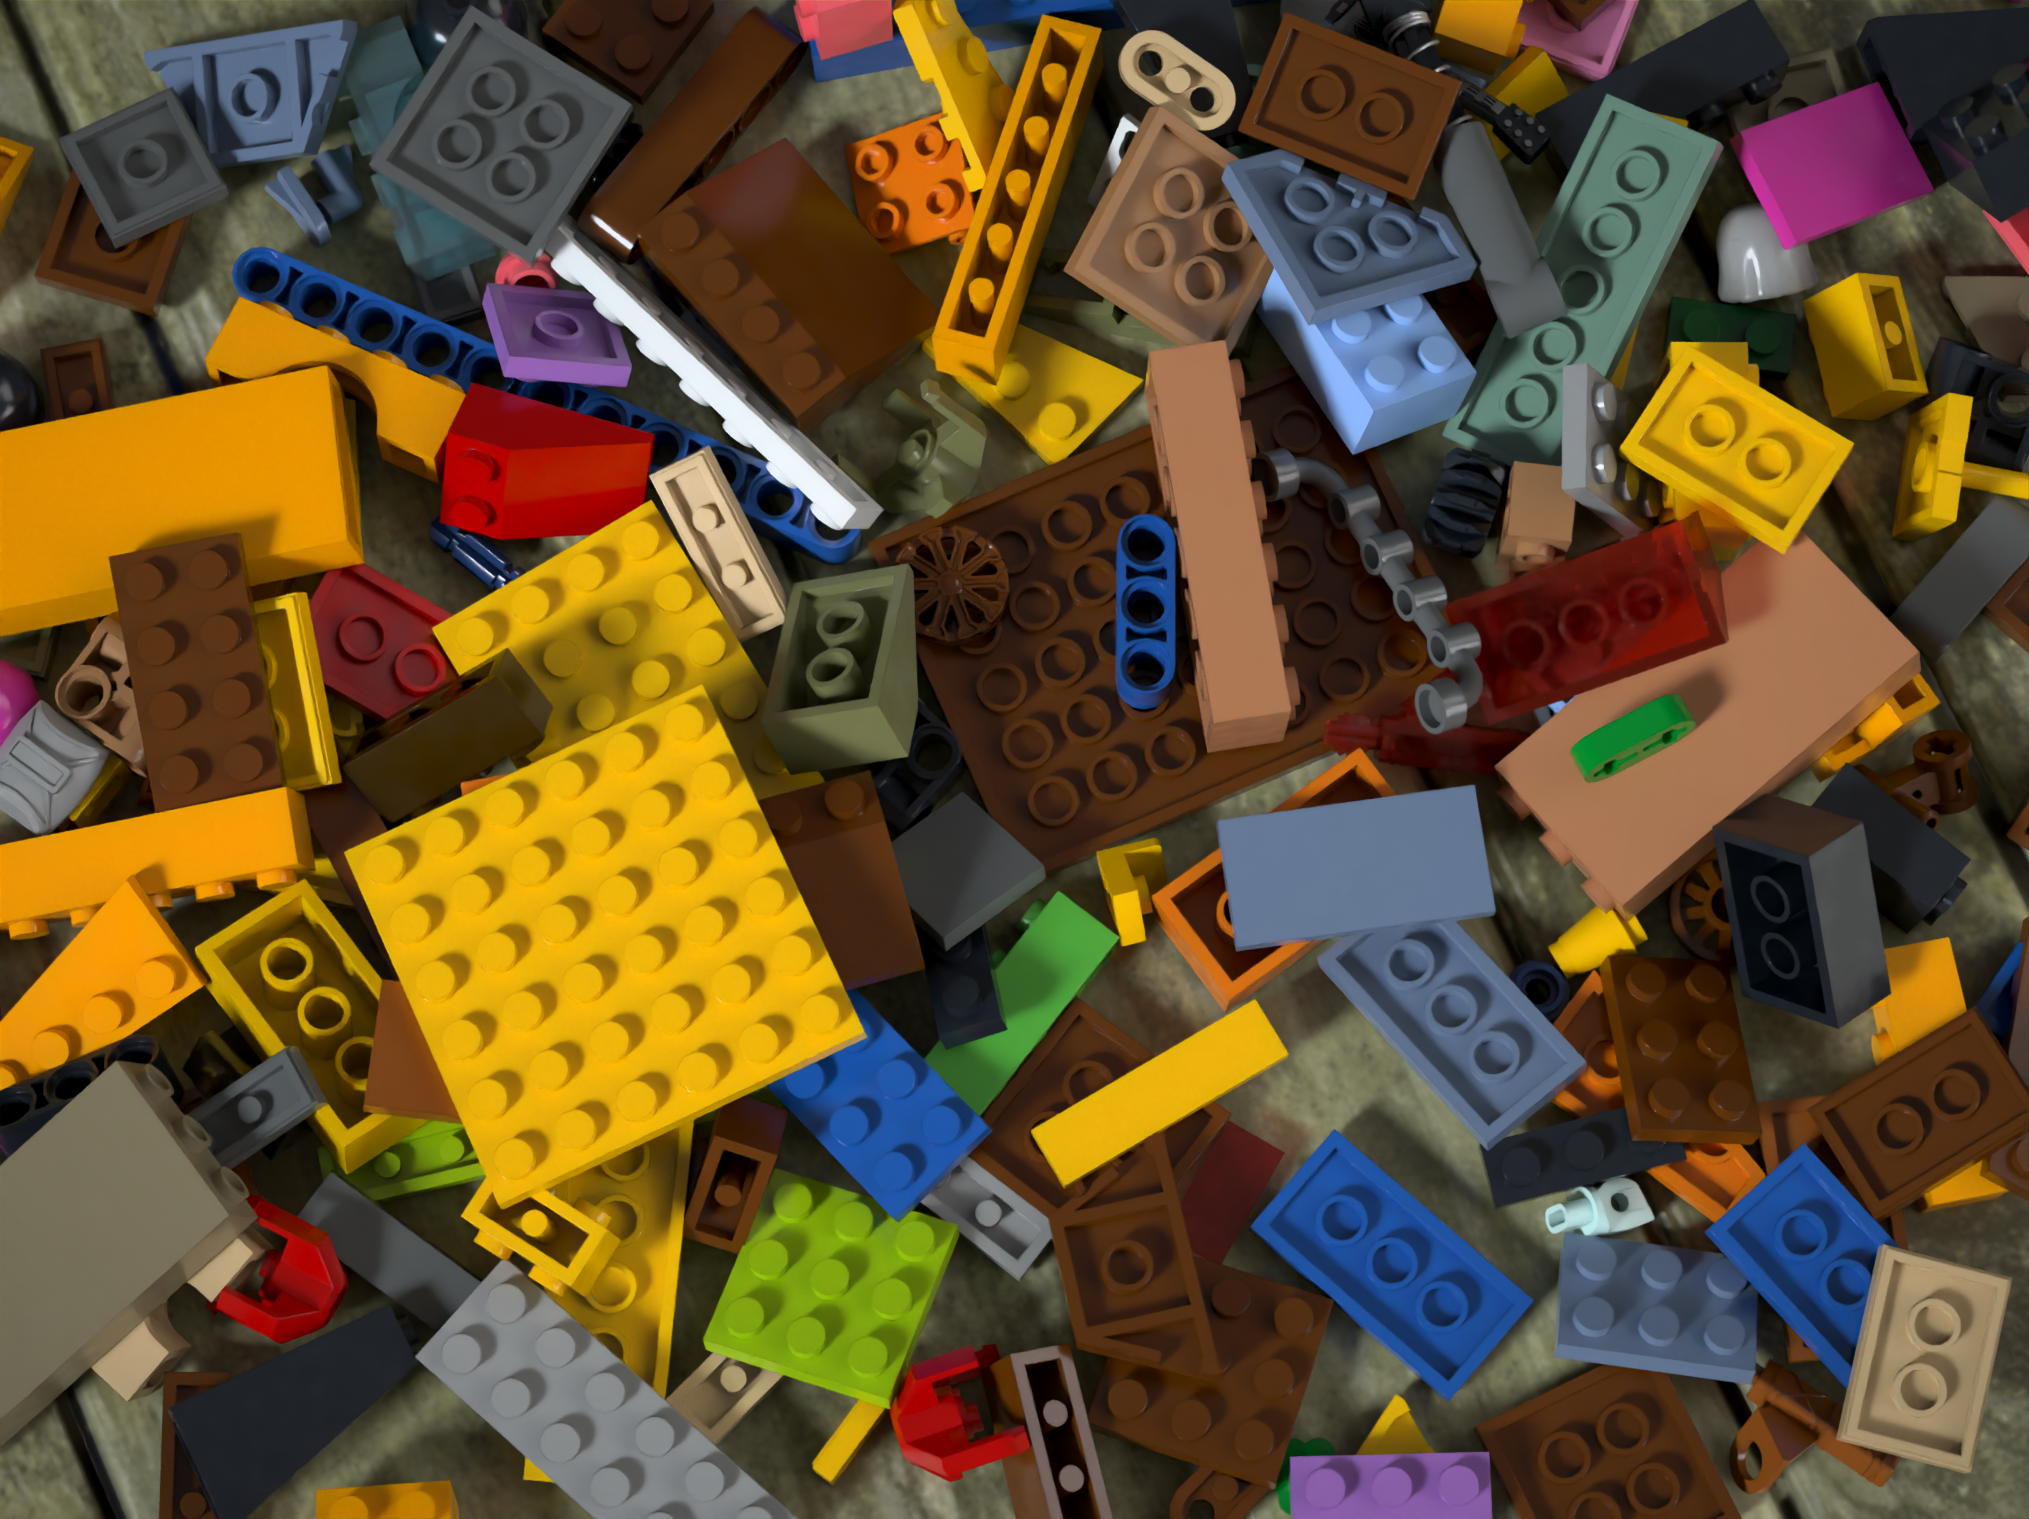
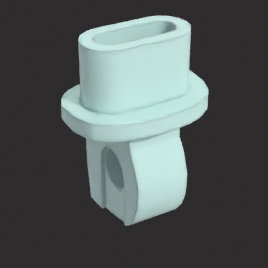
M1626 1178L1609 1180L1595 1188L1588 1185L1574 1189L1570 1192L1567 1202L1558 1203L1548 1208L1545 1213L1546 1224L1552 1234L1574 1230L1577 1234L1599 1237L1623 1233L1655 1219L1639 1185ZM1611 1198L1618 1202L1619 1211L1613 1209Z

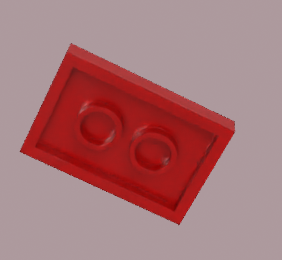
M364 563L325 572L309 600L325 692L374 720L381 722L459 676L432 631L433 627L452 617L451 613Z

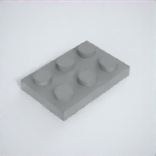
M1588 363L1563 366L1562 490L1627 539L1653 537V517L1658 516L1661 503L1657 482L1653 479L1652 475L1618 456L1620 446L1644 409Z

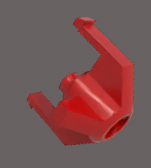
M250 1194L246 1201L258 1216L254 1222L287 1238L286 1247L281 1252L275 1249L270 1250L260 1268L259 1275L264 1277L259 1291V1296L263 1297L262 1304L225 1285L218 1301L211 1303L207 1300L206 1307L215 1316L219 1312L279 1344H284L319 1331L330 1323L347 1291V1273L345 1272L343 1262L337 1257L327 1232L263 1200L262 1196Z
M996 1344L982 1345L983 1349L974 1352L973 1346L969 1345L910 1366L889 1411L904 1459L910 1464L916 1465L951 1483L962 1479V1472L1018 1453L1021 1454L1030 1448L1024 1425L969 1443V1439L975 1438L974 1433L984 1430L975 1402L964 1405L958 1387L951 1389L953 1385L980 1377L981 1370L999 1361L1000 1356Z

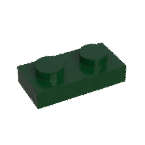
M1672 297L1668 308L1662 360L1671 342H1748V363L1758 365L1759 377L1785 381L1790 371L1796 314Z

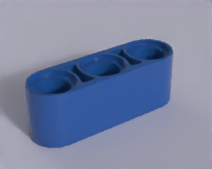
M1142 514L1126 521L1120 530L1117 543L1115 682L1117 692L1124 702L1135 708L1149 709L1160 705L1166 700L1171 692L1175 671V537L1172 528L1165 520L1156 515ZM1149 539L1156 542L1163 553L1157 559L1145 562L1133 557L1128 548L1136 540ZM1148 600L1157 604L1163 615L1154 623L1144 624L1134 620L1129 614L1128 609L1137 601ZM1145 661L1157 666L1162 672L1163 677L1154 685L1142 686L1132 681L1128 675V670L1134 664Z

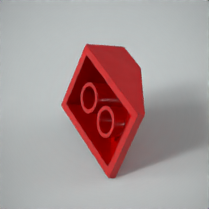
M472 382L447 433L440 523L499 540L592 535L647 502L655 434Z

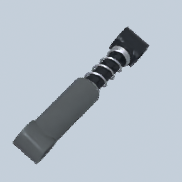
M1359 0L1374 36L1380 35L1384 37L1391 53L1448 76L1447 71L1451 66L1443 65L1436 49L1440 41L1432 40L1429 33L1431 21L1428 16L1429 13L1433 12L1430 0ZM1457 98L1431 163L1480 269L1498 319L1508 339H1511L1565 316L1568 312L1554 276L1545 258L1541 256L1484 124L1476 121L1469 122L1473 116L1465 115Z

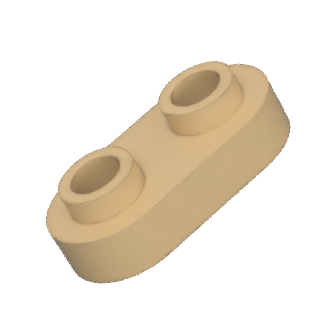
M1148 30L1134 35L1123 46L1118 61L1121 78L1131 90L1154 106L1161 105L1199 132L1213 130L1229 119L1236 101L1233 84L1223 72L1164 32ZM1152 52L1160 58L1161 69L1158 74L1148 76L1141 72L1138 61L1143 53ZM1197 88H1204L1212 95V107L1206 112L1197 111L1191 105V94Z

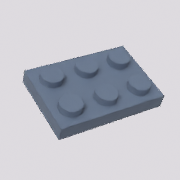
M1564 1232L1560 1247L1554 1357L1751 1385L1756 1372L1758 1291L1734 1264L1721 1253Z

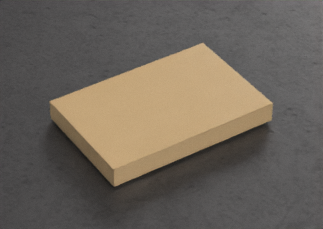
M1885 1244L1879 1246L1836 1440L1965 1474L1970 1473L2012 1278Z

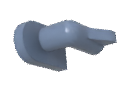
M347 143L334 150L323 151L311 161V167L330 193L315 203L289 165L278 170L277 179L265 184V191L291 213L306 237L315 247H320L330 242L331 235L327 223L329 225L335 224L356 213L364 204L363 193L354 181L352 152Z

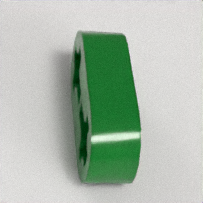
M1679 694L1665 695L1584 736L1571 748L1570 754L1584 780L1588 783L1598 782L1682 740L1695 728L1696 722Z

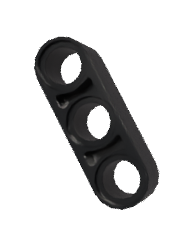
M143 1034L127 1037L1 1090L0 1150L5 1159L7 1160L116 1060L150 1064L160 1070L174 1089V1094L170 1097L178 1107L184 1096V1088L156 1038Z

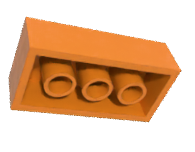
M1359 747L1268 813L1396 796V794ZM1220 847L1152 895L1151 898L1153 910L1151 914L1225 1013L1328 940H1315L1236 952Z

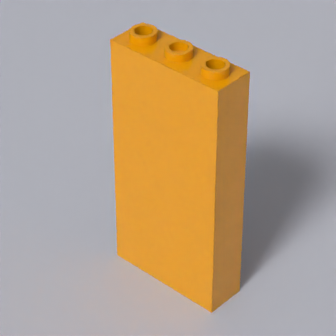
M324 365L0 432V637L106 616L118 611L109 556L239 533L242 537L250 586L365 563L345 393L329 367Z

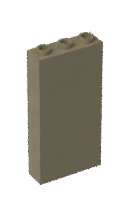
M116 1060L0 1165V1448L258 1218L246 1201L249 1191L244 1182L231 1169L225 1166L221 1167L208 1149L211 1145L208 1133L195 1119L188 1115H183L170 1097L174 1094L171 1083L153 1065Z

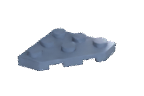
M1281 148L1229 162L1226 165L1221 178L1308 326L1470 280L1477 266V263L1447 215L1424 206L1419 214L1385 200L1388 194L1387 191L1343 173H1340L1338 180L1303 167L1305 158Z

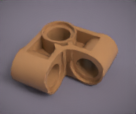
M116 611L100 622L93 632L89 643L69 670L60 678L55 690V700L58 708L70 721L110 749L111 753L121 759L128 768L144 777H148L119 611ZM103 694V698L98 706L88 712H83L86 702L91 697Z

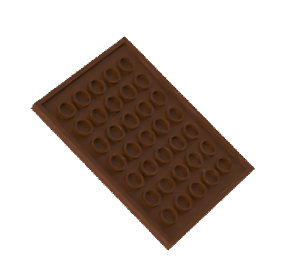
M1292 365L1244 384L1245 397L1240 398L1241 416H1239V420L1251 421L1256 453L1283 447L1294 458H1310L1332 467L1344 479L1349 488L1364 484L1372 486L1380 500V515L1374 521L1382 533L1397 529L1407 533L1414 550L1413 561L1407 567L1415 579L1435 575L1376 448L1373 447L1352 455ZM1150 424L964 501L936 519L933 516H928L868 542V549L877 569L894 566L897 555L908 542L933 527H953L957 525L977 531L978 534L992 542L1002 555L1008 568L1010 590L1006 609L998 623L982 637L960 645L935 644L916 635V657L947 726L959 739L964 764L986 813L1044 865L1046 877L1097 856V851L1123 845L1418 719L1415 709V693L1421 684L1444 677L1451 678L1457 683L1455 676L1448 667L1439 668L1432 662L1427 650V638L1414 620L1405 621L1399 616L1393 602V591L1382 575H1372L1365 569L1360 556V545L1348 528L1340 530L1334 526L1328 514V501L1316 487L1300 482L1298 491L1294 496L1266 502L1267 519L1262 520L1263 536L1260 537L1262 544L1272 542L1276 556L1278 580L1273 581L1274 597L1271 599L1272 605H1284L1287 617L1289 642L1284 643L1285 658L1282 661L1284 668L1294 666L1297 674L1300 705H1295L1296 719L1288 721L1283 741L1207 753L1176 569L1175 671L1170 694L1163 703L1154 708L1139 709L1123 701L1117 692L1115 682L1116 552L1119 533L1126 521L1137 515H1156L1167 522ZM1149 539L1136 540L1128 548L1133 557L1145 562L1153 561L1163 553L1160 546ZM942 540L941 544L948 561H950L955 540ZM972 544L969 545L963 565L980 553L981 549ZM924 546L916 552L917 555L936 566L928 547ZM988 564L973 576L995 575L997 570L994 564ZM913 570L914 578H926ZM996 590L975 591L990 602L996 601L999 594ZM914 593L915 602L925 593ZM1148 600L1137 601L1128 609L1129 614L1134 620L1144 624L1154 623L1163 615L1159 606ZM1447 601L1445 610L1440 613L1449 625L1457 624L1455 615ZM970 605L966 608L972 622L979 624L985 619L984 614ZM930 608L919 617L918 621L925 627L931 624L936 609ZM948 614L945 629L947 632H957L959 625L955 614ZM1145 661L1134 664L1128 670V675L1132 681L1142 686L1154 685L1163 677L1162 672L1157 666ZM1483 677V690H1484L1485 687H1486V685H1487V683H1486V681H1485V679H1484V677Z

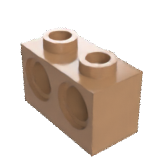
M1514 461L1500 497L1494 569L1509 570L1508 575L1511 578L1530 582L1543 581L1547 575H1557L1572 542L1575 499L1562 490V466Z

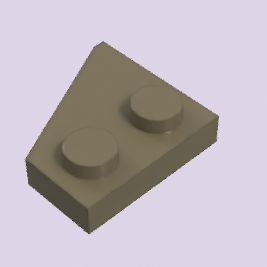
M1944 276L1940 283V293L1945 302H1952L1967 331L1964 336L1969 345L1992 354L1993 357L2029 370V277ZM2016 380L2007 382L2000 388L1997 395L2002 403H2029V385L2023 381Z

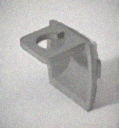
M41 699L17 723L0 747V809L38 837L56 834L55 830L75 811L89 793L112 751Z

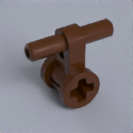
M1945 729L1921 736L1912 747L1914 763L1886 777L1881 776L1864 764H1858L1853 767L1934 831L1940 823L1939 814L1950 815L1963 812L1975 805L1979 799L1978 783L1969 774L1967 763L1972 756L1970 738L1961 731Z

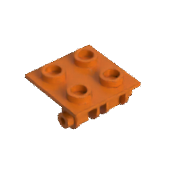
M943 112L845 146L859 221L889 256L949 236L950 244L952 245L964 244L976 208L973 193L969 192L961 173L967 168L965 153L958 138L947 141L938 120L944 114Z

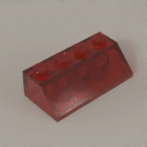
M1698 510L1464 594L1447 603L1445 608L1451 625L1468 621L1475 626L1479 633L1481 652L1475 658V661L1483 675V692L1479 701L1488 725L1711 649L1729 641L1721 571Z

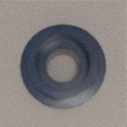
M1526 961L1518 965L1508 977L1524 995L1525 987L1530 983H1539L1546 988L1548 993L1547 1001L1542 1004L1533 1003V1005L1549 1022L1558 1018L1568 1004L1570 997L1568 980L1556 965L1548 961Z

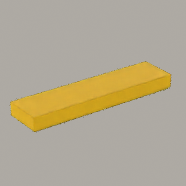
M1254 999L1031 1130V1134L1065 1189L1144 1143L1152 1134L1166 1130L1288 1058L1289 1053L1258 1002Z

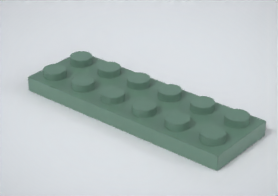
M1606 94L1535 241L1541 256L1545 258L1554 276L1568 314L1511 339H1508L1499 319H1497L1474 367L1477 374L1455 417L1448 420L1442 433L1443 437L1467 449H1475L1490 454V458L1505 462V466L1512 468L1514 461L1562 466L1563 366L1588 363L1606 379L1611 380L1724 148L1719 141Z

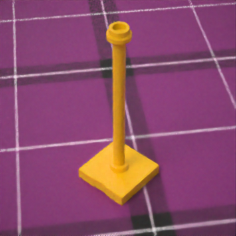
M1948 392L1908 417L1892 538L1917 542L1956 522L1961 487L2029 500V474L1964 462L1973 397Z

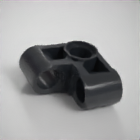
M1940 336L1924 375L1929 394L1921 397V399L1932 403L1948 392L1973 397L1971 414L1975 415V418L1972 419L1968 432L1964 462L2022 472L2029 455V407L2022 412L2011 413L2003 410L1996 400L2000 388L2007 382L2016 380L2023 381L2029 385V370L1993 357L1992 354L1974 346Z
M919 697L918 712L909 756L886 760L883 769L873 778L891 842L929 816L938 802L960 780L965 769L963 752L958 737L930 711ZM935 743L944 744L951 749V759L940 770L929 771L918 765L919 755L928 745Z

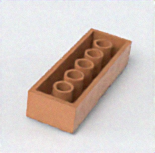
M1225 340L1149 351L1144 391L1167 523L1172 528L1175 537V569L1207 753L1283 741L1288 721L1296 719L1295 705H1300V692L1295 667H1283L1282 659L1285 658L1284 643L1289 642L1288 623L1284 605H1272L1271 598L1274 597L1273 581L1278 580L1277 562L1272 542L1262 544L1260 538L1263 536L1262 520L1267 519V509L1262 482H1250V476H1252L1251 458H1256V447L1251 421L1239 420V416H1241L1240 398L1245 397L1244 377L1240 360H1229Z

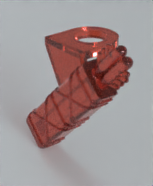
M1449 668L1431 680L1434 681L1448 677L1457 683L1455 676ZM1414 693L1399 704L1406 713L1404 717L1381 715L1379 724L1374 725L1366 714L1360 717L1357 713L1351 716L1349 712H1345L1344 716L1338 715V720H1328L1325 723V729L1328 732L1324 734L1323 742L1327 745H1333L1332 750L1337 752L1339 756L1345 753L1348 756L1360 747L1364 753L1374 750V757L1378 762L1389 763L1390 765L1399 764L1400 766L1436 768L1443 771L1451 770L1452 772L1460 771L1461 773L1473 772L1497 775L1494 766L1531 736V734L1518 728L1513 730L1509 727L1495 728L1469 725L1468 723L1447 732L1431 734L1419 721L1415 709Z

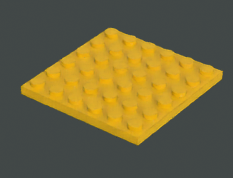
M703 684L344 852L498 1205L503 1210L867 1038L865 1030Z

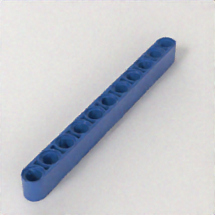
M266 247L251 248L242 253L234 264L232 271L233 283L240 297L260 304L261 301H270L278 304L290 312L294 320L314 329L318 325L331 327L345 335L351 342V345L373 353L374 350L389 352L401 359L409 370L430 378L433 374L447 377L461 386L465 394H467L472 382L476 383L483 374L491 371L503 373L494 344L279 251ZM272 274L280 277L278 284L269 292L256 293L250 290L252 283L262 275ZM327 298L336 302L335 308L325 317L314 318L306 314L309 306L318 299ZM382 322L393 326L390 335L380 342L373 343L363 339L364 332L375 323ZM442 347L450 351L449 357L439 366L427 367L419 363L422 354L430 348ZM507 377L505 383L497 389L536 401L544 396H556L564 401L562 406L564 409L603 420L615 421L620 425L655 434L654 447L665 444L678 450V455L673 462L709 445L721 469L728 470L735 475V481L730 487L755 534L830 565L847 563L861 549L863 541L862 529H851L847 536L836 541L825 540L819 536L817 529L823 522L812 513L810 506L813 502L798 487L796 489L790 488L773 477L766 468L768 462L596 388L570 382L546 380L525 382L517 378ZM651 464L650 475L667 465L656 466ZM649 478L648 487L653 490H656L651 479ZM773 494L786 495L793 501L790 510L778 516L766 514L760 509V504L766 497Z

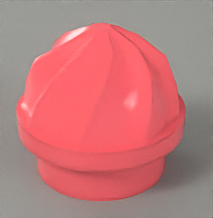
M544 253L541 254L533 268L514 256L507 254L500 261L495 275V282L497 284L555 289L558 284V273L551 266L552 259Z

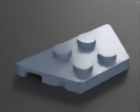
M342 19L145 51L144 61L150 71L159 72L167 89L173 86L217 169L317 155L356 38L357 22Z

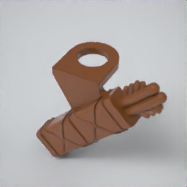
M1770 1358L1763 1367L1756 1363V1372L1746 1398L1758 1407L1737 1433L1730 1449L1731 1474L1736 1485L1743 1492L1749 1494L1766 1492L1784 1469L1814 1444L1856 1471L1861 1477L1866 1478L1868 1482H1872L1878 1487L1885 1485L1893 1475L1901 1459L1900 1456L1836 1440L1843 1410L1840 1403H1835L1828 1395L1820 1393L1801 1380L1794 1372L1786 1370L1782 1364L1779 1365ZM1752 1442L1759 1446L1762 1454L1761 1471L1755 1479L1749 1475L1745 1461L1747 1449Z

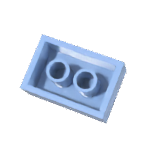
M1273 269L1255 310L1352 455L1455 417L1477 374L1423 294L1308 326L1276 270Z

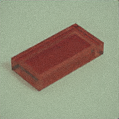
M1229 1120L1180 1204L1191 1251L1206 1260L1219 1264L1223 1263L1285 1152Z

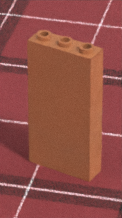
M1800 530L1785 555L1759 540L1495 765L1494 768L1503 786L1496 793L1517 819L1523 821L1530 815L1544 830L1545 833L1538 839L1559 865L1564 868L1572 861L1587 877L1581 884V887L1602 912L1607 914L1615 908L1628 922L1716 847L1712 828L1714 825L1766 793L1776 796L1921 671L1920 652L1802 530ZM1669 694H1679L1696 722L1695 728L1686 737L1609 778L1591 783L1584 780L1570 754L1571 748L1575 743L1591 732L1657 698Z

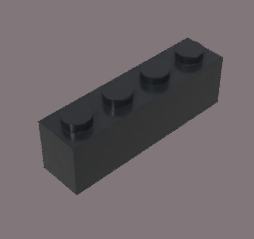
M1747 0L1536 113L1534 119L1550 130L1551 134L1549 145L1543 151V154L1563 185L1606 94L1649 112L1688 121L1687 128L1701 134L1705 133L1728 117L1726 110L1731 106L1746 100L1750 105H1756L1776 94L1782 88L1781 81L1785 78L1790 59L1755 1Z

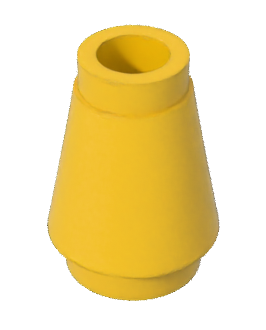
M1595 906L1562 934L1558 941L1547 946L1568 980L1576 974L1580 975L1600 967L1608 955L1631 956L1637 954L1638 952L1635 947L1647 941L1648 937L1636 916L1627 922L1615 908L1605 914Z

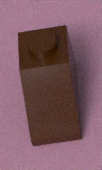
M747 1096L738 1098L719 1108L685 1212L683 1237L739 1254L742 1245L745 1246L779 1153L788 1114L787 1109Z

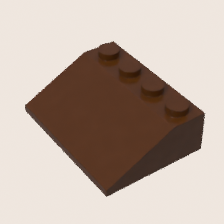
M786 137L686 191L636 230L642 257L764 398L804 435L808 434L933 334L940 314Z
M870 770L757 800L845 990L926 969Z

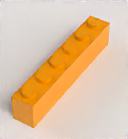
M1044 14L1041 16L932 335L936 371L997 386L1104 67L1102 28Z
M282 787L1 844L0 934L9 932L10 939L12 940L41 937L49 934L48 924L71 920L72 927H85L131 874L160 913L173 909L172 899L195 895L196 902H214L234 897V887L256 882L258 883L259 890H273L293 886L297 883L296 874L316 870L305 796L288 787Z

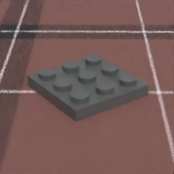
M470 5L369 165L372 170L533 268L630 116L633 106L627 100Z

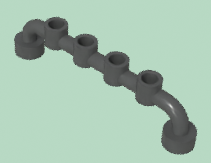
M1283 447L1256 453V458L1251 460L1252 476L1250 477L1252 482H1262L1265 501L1273 502L1294 496L1298 491L1300 482L1316 487L1328 501V514L1334 526L1340 530L1348 528L1360 545V556L1365 569L1372 575L1381 574L1392 589L1394 606L1399 616L1405 621L1414 620L1426 636L1427 650L1432 662L1439 668L1448 667L1455 676L1457 683L1451 678L1444 677L1421 684L1417 688L1415 693V709L1422 726L1431 734H1440L1463 726L1466 721L1467 710L1477 703L1483 692V675L1475 661V658L1481 652L1479 633L1475 626L1468 621L1449 625L1440 612L1446 608L1447 593L1442 581L1437 576L1429 575L1415 579L1407 567L1412 563L1414 557L1413 545L1407 533L1401 529L1382 533L1374 521L1379 518L1381 507L1379 497L1374 488L1368 484L1349 488L1344 479L1332 467L1310 458H1294Z

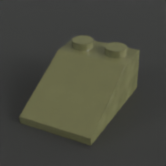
M907 563L793 583L760 721L761 728L790 775L908 757L918 712L914 572L911 566Z

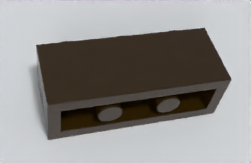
M506 648L354 737L342 768L387 825L392 824L407 814H410L412 818H417L436 806L445 792L459 784L461 785L462 782L485 778L492 771L494 764L509 755L519 759L535 750L545 739L544 731L553 706L509 648Z

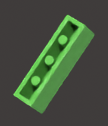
M1059 890L1048 904L1039 898L1027 910L1016 927L1023 935L1008 954L999 948L992 955L1008 1030L947 1050L941 1040H939L929 1054H926L921 1049L916 1051L980 1118L987 1112L1076 996L1081 997L1118 950L1120 937Z

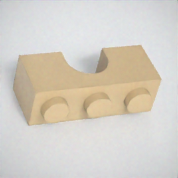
M249 1225L186 1283L198 1289L211 1303L216 1302L225 1285L239 1291L264 1262L270 1250L275 1249V1247ZM168 1299L91 1366L127 1402L151 1395L163 1381L164 1372H170L191 1348V1345L175 1331L169 1321L167 1313Z

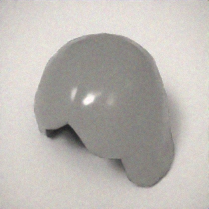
M1759 200L1741 204L1729 210L1723 216L1717 227L1716 235L1719 263L1717 294L1721 301L1750 303L1757 300L1779 298L1784 295H1792L1812 289L1818 284L1820 278L1811 259L1808 244L1805 243L1785 251Z

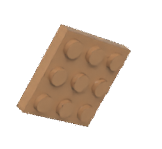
M1160 105L1148 109L1063 271L1179 347L1225 340L1229 358L1267 285L1274 267L1221 179L1227 163L1240 159Z

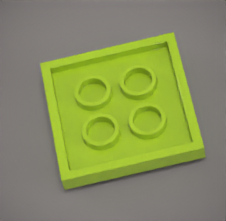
M775 1168L760 1202L745 1246L742 1245L704 1335L705 1349L891 1409L958 1241V1225L915 1211H911L898 1223L874 1198Z

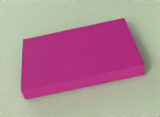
M1879 82L1745 129L1729 140L1785 251L1921 200L1934 191Z

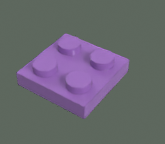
M487 283L482 305L504 377L517 378L525 382H539L541 380L570 382L590 388L602 385L627 387L632 365L619 325L611 322L597 311L593 305L596 297L590 292Z

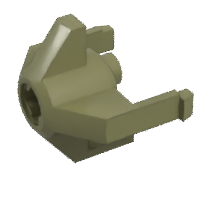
M926 379L920 384L922 398L949 420L942 424L938 417L897 388L881 402V408L913 430L914 433L899 448L895 464L875 480L838 453L831 458V461L889 513L898 514L926 509V512L936 519L962 503L975 488L980 474L986 443V428L982 420L942 392L939 382Z

